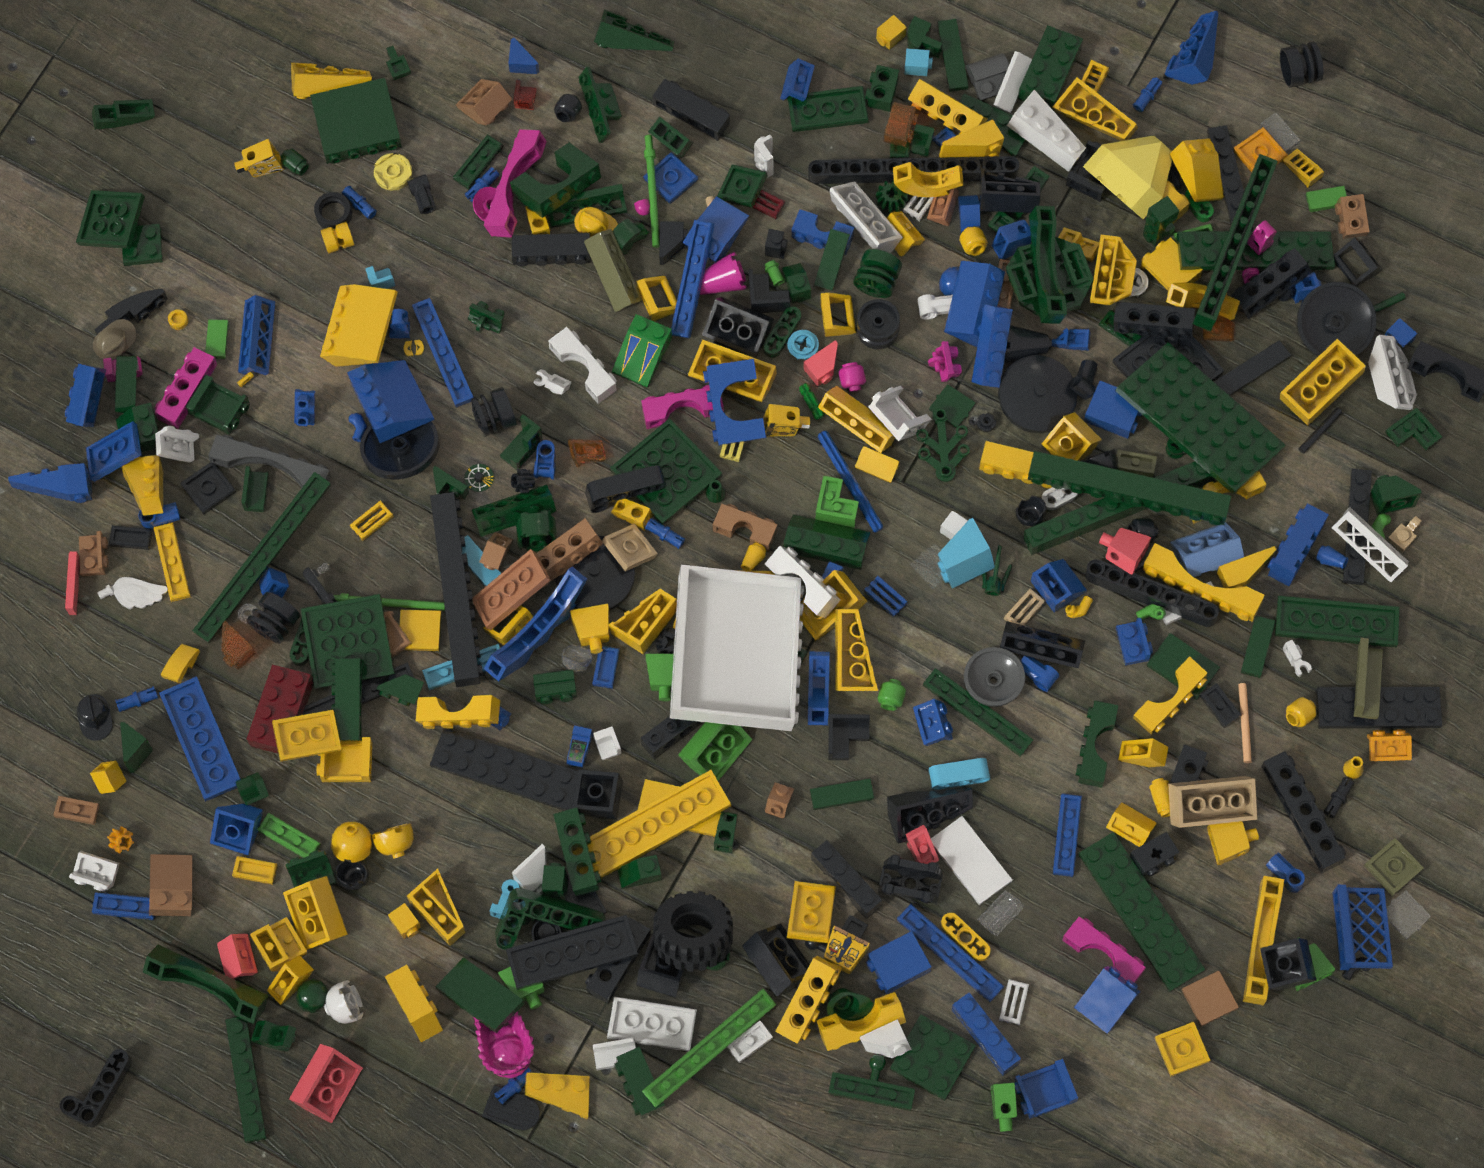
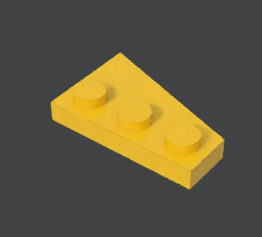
M527 1072L525 1095L588 1119L590 1076Z

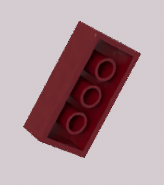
M272 664L246 739L251 747L278 754L272 721L303 715L304 707L308 703L314 685L311 674Z

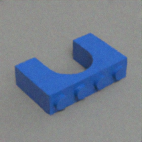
M754 359L706 366L707 371H703L704 382L709 383L710 389L706 391L708 403L712 402L713 410H710L709 414L711 422H715L716 430H712L714 442L718 441V446L765 439L763 418L735 421L725 415L720 404L721 395L729 385L757 379Z

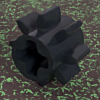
M517 469V473L511 476V486L516 488L515 492L529 493V488L532 489L535 486V476L530 474V470Z

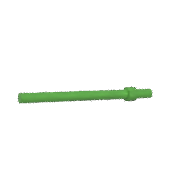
M645 135L646 150H644V159L647 162L652 247L656 248L660 247L654 165L656 152L653 149L652 135Z
M346 593L333 595L337 602L361 598L360 596H350ZM382 598L383 606L445 610L444 602Z

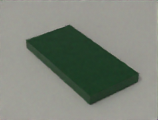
M863 86L809 92L804 101L791 96L787 97L792 132L869 122Z
M464 957L435 986L437 991L495 1033L525 1004L523 999Z

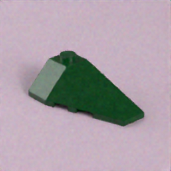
M604 9L594 39L598 46L612 49L673 50L675 41L653 31L648 33L642 25L627 23L628 18Z

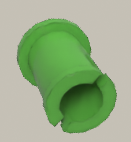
M772 260L765 264V272H768L773 285L776 287L783 284L785 279L778 268L779 263Z

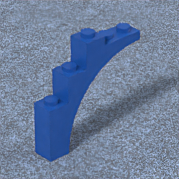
M574 567L569 568L542 608L519 633L503 647L491 654L484 670L499 682L526 665L533 651L548 641L555 627L569 619L571 615L570 610H574L576 606L574 603L587 578Z

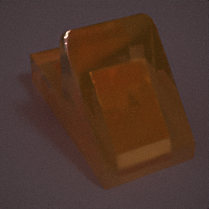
M1218 314L1212 330L1203 329V339L1234 341V322Z
M568 440L571 456L576 467L581 466L586 461L603 462L606 459L602 440Z

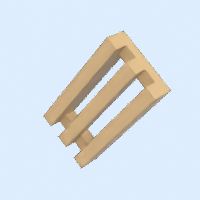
M1030 588L1005 615L1004 620L1025 626L1045 604V600ZM1030 595H1032L1033 598L1013 619L1012 615L1021 607V605L1030 597ZM1038 600L1039 602L1037 603V605L1028 613V615L1020 623H1018L1020 618Z

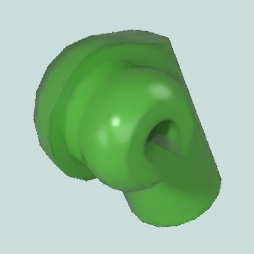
M1384 513L1380 514L1372 524V528L1384 539L1383 528L1391 523V517Z

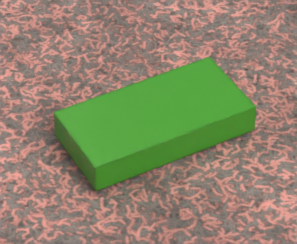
M1344 186L1306 192L1310 212L1335 208V203H1337L1338 199L1347 196Z
M208 319L205 353L214 356L215 359H226L228 320Z

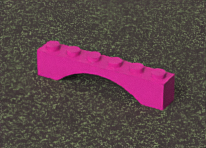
M519 129L512 151L508 156L506 167L502 172V178L496 188V194L490 204V210L484 220V226L491 236L512 237L518 221L514 214V196L510 182L526 172L533 163L542 157L547 141L540 130Z

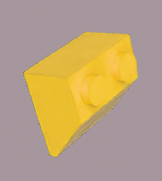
M1074 412L1063 416L1042 442V445L1052 455L1081 461L1091 454L1102 439Z

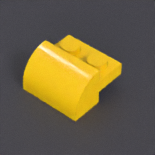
M287 917L271 926L268 924L250 934L272 972L281 970L286 962L307 954L306 948Z

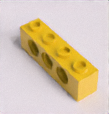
M921 79L918 80L908 100L913 102L911 106L920 111L922 108L927 110L928 116L935 120H938V118L945 121L943 125L952 130L954 127L960 130L959 134L986 123L988 119ZM930 96H933L934 104L928 106L927 100ZM949 105L951 111L947 116H945L943 114L944 107ZM962 115H965L967 118V121L964 125H960L959 119Z
M818 955L813 958L775 1032L797 1044L802 1039L804 1041L807 1039L811 1031L808 1028L811 1021H816L820 1014L818 1010L820 1004H824L830 993L827 990L830 984L834 986L839 977V974H837L839 967ZM815 977L823 980V987L815 985ZM806 995L813 998L814 1004L812 1006L806 1004ZM796 1014H801L804 1017L803 1024H799L796 1021Z

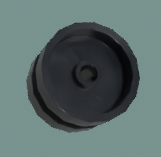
M874 299L866 302L859 309L856 328L860 341L872 349H885L897 340L900 329V315L896 306L883 299Z

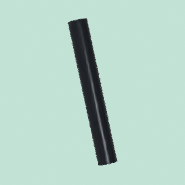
M1336 407L1298 450L1304 454L1342 414V410Z

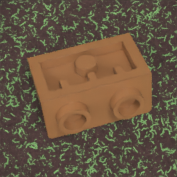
M97 531V535L79 537L81 577L106 574L105 568L109 566L108 556H105V549L108 548L107 537H104L101 531Z

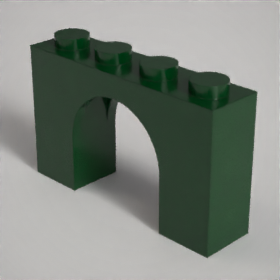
M570 142L554 152L557 167L569 175L567 179L557 184L547 185L536 181L524 172L510 182L513 196L542 218L601 178L599 163Z

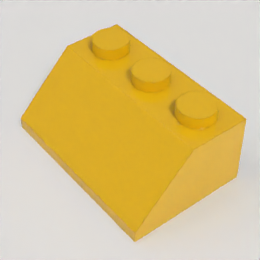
M327 876L306 882L283 892L298 937L306 950L348 935Z

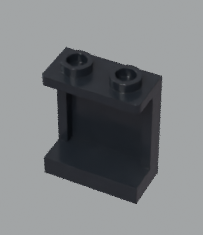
M1088 140L1086 149L1073 171H1070L1067 176L1066 186L1101 202L1108 188L1083 167L1100 148L1101 144Z

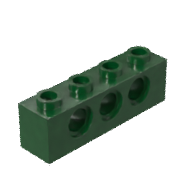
M577 807L553 814L575 896L600 890L598 883H601L599 871H595L593 866L596 863L594 852H590L588 847L591 844L589 833H585L583 825H586L584 814L579 813ZM571 829H578V833L576 835H568ZM576 848H583V852L580 855L573 854ZM581 867L589 868L585 874L578 873Z

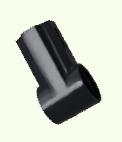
M426 174L408 179L407 182L411 194L415 197L420 214L432 213L436 206L430 192L431 188Z
M1083 360L1077 376L1070 383V388L1083 400L1089 399L1096 390L1093 382L1098 370V364L1094 360Z

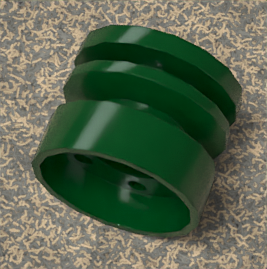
M867 249L864 251L860 268L857 270L853 284L857 289L869 296L889 298L892 296L893 288L896 285L895 280L901 272L902 262L896 256L886 251Z

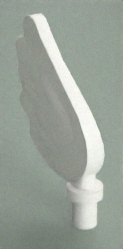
M122 577L114 585H107L105 589L97 593L100 599L109 595H115L118 602L128 609H133L134 607L143 609L146 606L153 605L155 602L162 601V595L168 592V588L135 578Z

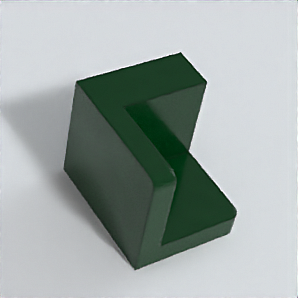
M916 124L910 153L928 157L935 128Z
M258 772L235 782L245 805L269 796L263 778Z

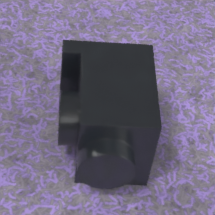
M769 229L765 243V256L784 259L788 240L784 239V231Z

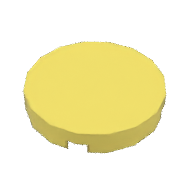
M389 153L381 156L375 163L374 178L383 189L392 191L404 188L408 184L407 180L412 177L411 164L403 155Z

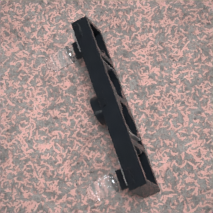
M323 563L317 567V570L320 574H323L329 570L330 566L328 563ZM308 567L303 570L302 575L323 604L337 602L331 592L327 593L318 581L317 577L319 574L315 569L311 571L312 569Z

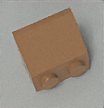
M481 79L456 106L477 124L489 125L495 120L499 112L504 111L508 107V103L512 98L499 82Z

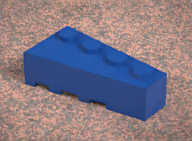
M1308 503L1304 509H1299L1295 517L1297 519L1296 524L1290 525L1286 533L1288 536L1286 541H1281L1277 549L1279 553L1276 558L1272 557L1268 565L1270 569L1268 576L1287 586L1291 585L1329 514Z

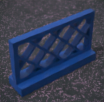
M1338 884L1332 894L1340 970H1349L1350 968L1391 969L1393 963L1384 888H1352ZM1349 894H1356L1362 900L1355 905L1349 900ZM1370 894H1379L1380 903L1377 906L1367 898ZM1363 901L1373 909L1368 915L1358 908ZM1354 911L1363 918L1359 925L1351 919V914ZM1374 911L1382 918V922L1379 925L1369 918ZM1365 921L1375 929L1370 935L1360 927ZM1356 930L1366 938L1361 944L1353 939V934ZM1376 931L1384 937V942L1381 945L1371 937ZM1367 941L1377 948L1372 955L1362 947ZM1358 950L1368 958L1365 962H1356L1355 953ZM1380 951L1386 956V962H1379L1373 956Z

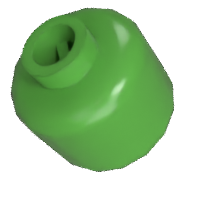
M890 679L888 682L881 684L877 700L883 709L895 711L897 708L902 707L906 689L901 685L900 681Z

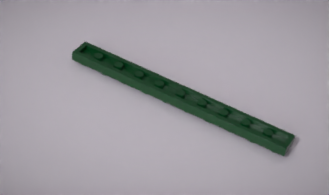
M316 472L312 474L192 631L207 643L213 640L331 486L330 482Z

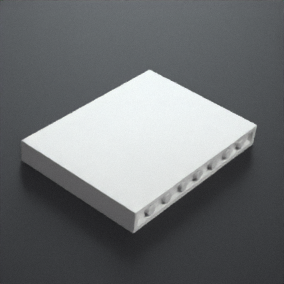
M681 565L678 577L670 702L671 719L792 731L794 724L798 723L799 712H795V706L799 704V694L796 693V687L799 688L800 675H797V669H800L801 657H798V651H801L802 639H799V633H802L803 622L799 621L800 615L802 616L803 603H800V598H803L804 586H801V578Z

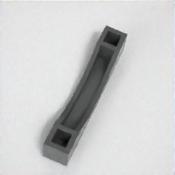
M216 435L208 455L210 463L226 468L244 464L273 466L290 475L301 488L314 472L328 482L331 477L330 470L324 465L309 464L305 459H293L286 453L279 452L277 454L271 452L267 447L261 446L258 448L250 442H239L228 435Z

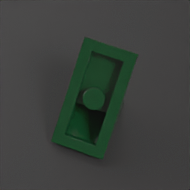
M433 467L437 494H444L448 490L450 493L454 492L457 498L459 496L463 499L469 494L467 485L440 468Z

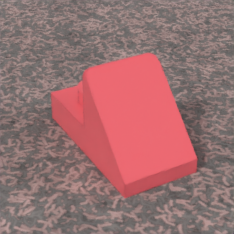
M924 825L905 834L908 840L906 843L916 862L928 864L939 861L927 828Z

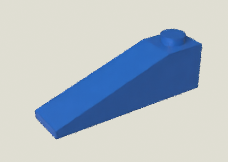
M1217 11L1206 13L1199 17L1189 32L1191 34L1186 42H1182L1179 46L1181 50L1178 55H1173L1164 73L1167 77L1191 85L1208 80L1214 60L1218 22Z
M84 463L61 465L55 471H50L48 468L42 469L40 474L28 472L8 477L12 488L77 503L92 500V480Z

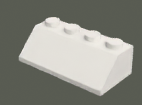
M851 182L830 188L831 201L872 249L891 253L903 237L858 184Z

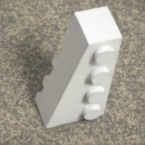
M1035 90L1014 113L1007 125L1068 172L1086 149Z

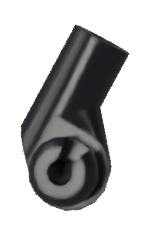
M1356 958V962H1365L1368 958ZM1350 968L1349 970H1344L1341 976L1350 981L1357 970L1369 971L1371 968Z

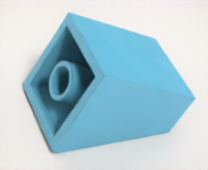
M973 518L969 519L938 553L940 562L937 564L941 571L940 574L945 583L949 582L951 588L959 586L995 567L991 550Z

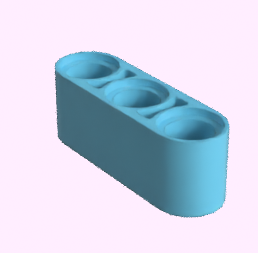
M986 758L939 764L929 768L931 786L934 790L983 783L990 780Z

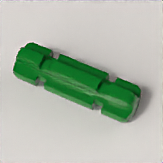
M808 383L801 385L799 391L804 396V400L810 411H812L816 420L823 418L824 412L818 408L819 402L814 393L811 392V387Z

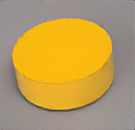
M176 309L168 315V322L171 328L181 330L187 326L188 317L183 310Z

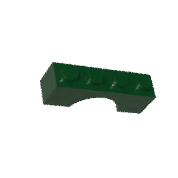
M1094 700L1093 707L1089 706L1087 718L1090 719L1089 726L1085 725L1083 737L1087 738L1086 744H1081L1079 757H1083L1082 764L1077 765L1075 775L1079 776L1078 783L1103 787L1107 762L1097 754L1095 741L1101 734L1113 731L1119 705Z

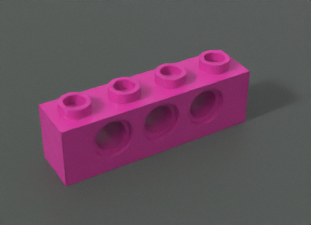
M195 347L191 352L187 353L182 368L176 371L174 381L171 385L167 386L164 393L165 396L155 406V415L159 421L179 429L188 414L187 404L206 375L211 376L217 366L214 356ZM193 369H199L194 374L190 373V371ZM183 385H188L187 389H180ZM174 401L179 402L176 406H170Z

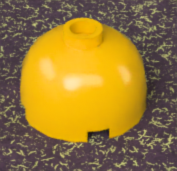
M348 821L335 829L331 838V850L336 858L344 861V859L351 860V863L362 861L370 855L372 837L368 828L362 823Z
M411 823L388 828L383 833L379 831L371 835L375 848L383 855H392L393 859L404 856V851L411 847L414 840Z

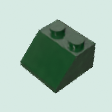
M151 403L131 407L116 419L118 429L132 421L137 424L141 452L156 449L155 434L159 432V428Z
M1396 475L1378 477L1370 493L1376 515L1413 508L1422 494L1420 488Z

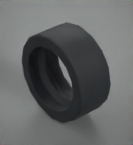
M338 192L325 193L315 203L314 213L317 223L322 228L332 227L335 229L337 224L344 222L349 224L352 218V210L349 200L344 195ZM339 203L344 207V214L337 220H327L322 216V209L327 204Z

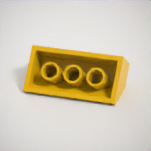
M702 339L688 376L704 381L703 371H707L706 366L754 359L757 379L731 384L726 390L762 402L771 389L777 371L775 365Z

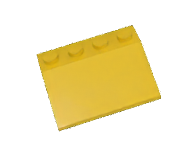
M355 284L340 286L320 357L335 367L378 363L398 292L391 289Z

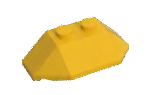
M1100 236L1090 303L1111 305L1132 294L1137 260L1123 243L1121 237Z

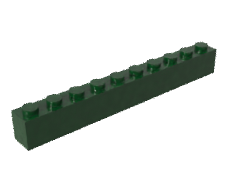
M1259 154L1192 323L1193 325L1208 331L1212 330L1277 165V160Z
M1037 451L1033 453L1028 474V480L1034 484H1047L1055 489L1065 488L1077 494L1087 493L1094 498H1109L1116 503L1126 502L1134 507H1148L1152 511H1165L1173 516L1183 515L1195 521H1209L1212 525H1225L1231 500L1230 495Z
M1196 461L1155 477L1156 479L1200 488L1214 480V477ZM1103 498L1026 529L1023 539L1032 556L1148 509V507H1134L1130 503H1116L1109 498Z

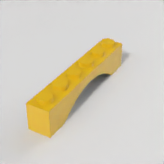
M1154 543L1144 562L1143 571L1150 577H1158L1164 580L1167 585L1177 586L1183 592L1190 595L1194 594L1200 597V599L1219 606L1222 611L1232 612L1244 621L1249 620L1253 622L1265 596L1247 586L1220 588L1203 583L1191 576L1181 566L1173 551Z
M1263 876L1260 882L1243 1002L1264 1005L1267 1000L1269 987L1260 948L1273 945L1284 879Z

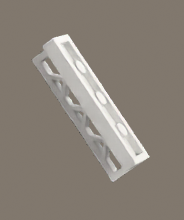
M1351 507L1332 526L1333 530L1388 581L1392 582L1408 566L1409 561ZM1347 520L1352 525V532H1343L1339 526ZM1355 536L1366 537L1367 546H1358L1355 543ZM1370 549L1380 550L1382 552V560H1373L1370 557ZM1385 563H1394L1398 569L1390 575L1385 571Z

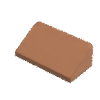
M957 188L950 189L949 195L933 198L927 216L928 220L945 226L950 225L959 196Z

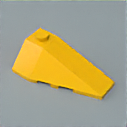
M291 63L292 92L299 99H307L312 94L372 81L370 71L350 68L339 71L334 66H327V68L322 69L317 68V64Z

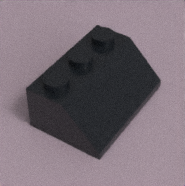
M719 297L714 301L702 336L756 358L769 335L774 318L724 297Z
M781 923L756 932L742 945L748 957L753 961L759 973L764 977L770 989L777 997L799 986L810 965L791 938H787V931Z

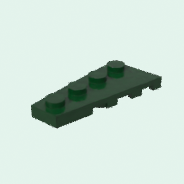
M964 93L959 102L988 118L986 122L994 120L1004 137L1002 149H1006L1012 157L1016 158L1026 140L1007 126L1013 115ZM962 115L961 117L967 121L966 116Z

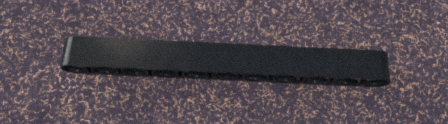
M1011 156L814 160L808 166V179L813 184L884 183L885 181L891 183L894 180V175L890 170L895 166L911 162L918 170L924 172H932L928 170L930 168H935L937 171L934 172H939L959 165L962 168L963 181H980L981 167L985 169L993 167L995 170L990 171L987 169V172L997 175L1001 172L1005 174L1004 177L1015 179L1018 176L1019 161ZM972 167V168H974V169H976V170H974V171H969L967 168ZM1006 167H1013L1014 170H1008ZM877 169L879 172L873 173L871 170ZM819 170L821 173L815 174L813 171ZM833 170H839L840 173H837V174H836V173H833L832 171H833ZM852 170H859L860 172H858V173H853V172H851V171H852Z

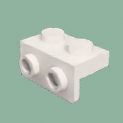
M771 135L760 137L754 143L756 168L759 171L766 172L767 178L774 174L772 156L773 137Z
M166 426L155 434L157 456L188 463L194 461L193 442L199 439L198 433Z
M80 851L74 872L70 873L69 878L74 879V882L77 884H90L96 890L106 891L114 886L120 863Z

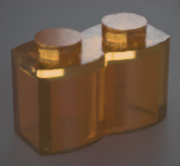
M893 103L884 134V142L906 147L908 142H912L914 131L911 129L913 125L917 124L919 114L916 113V107Z

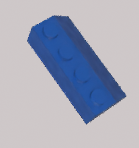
M961 261L946 321L945 333L974 347L978 346L984 304L998 305L1005 271L987 263Z

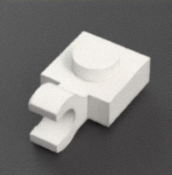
M542 369L536 373L542 377V380L537 378L533 382L537 386L545 384L544 387L550 389L551 392L561 395L571 385V381L556 374L550 375Z
M1293 640L1286 642L1283 651L1291 666H1294L1296 675L1301 677V667L1306 668L1307 672L1310 673L1312 670L1311 665L1301 660L1302 651L1299 645H1295Z

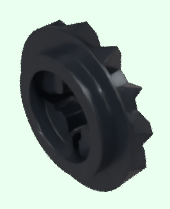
M667 628L661 631L656 638V648L659 654H674V646L667 647V638L670 640L675 639V629Z

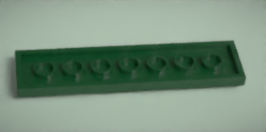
M1178 231L1177 244L1180 270H1214L1228 231ZM1251 231V232H1250L1249 237H1248V239H1247V242H1248V240H1249V238H1250L1252 232H1254V231ZM1277 231L1273 237V245L1260 255L1246 242L1236 270H1245L1247 268L1265 270L1270 264L1275 263L1286 252L1294 248L1308 263L1311 270H1333L1335 262L1331 232Z
M1114 832L1079 852L1078 855L1169 992H1172L1205 971V968Z

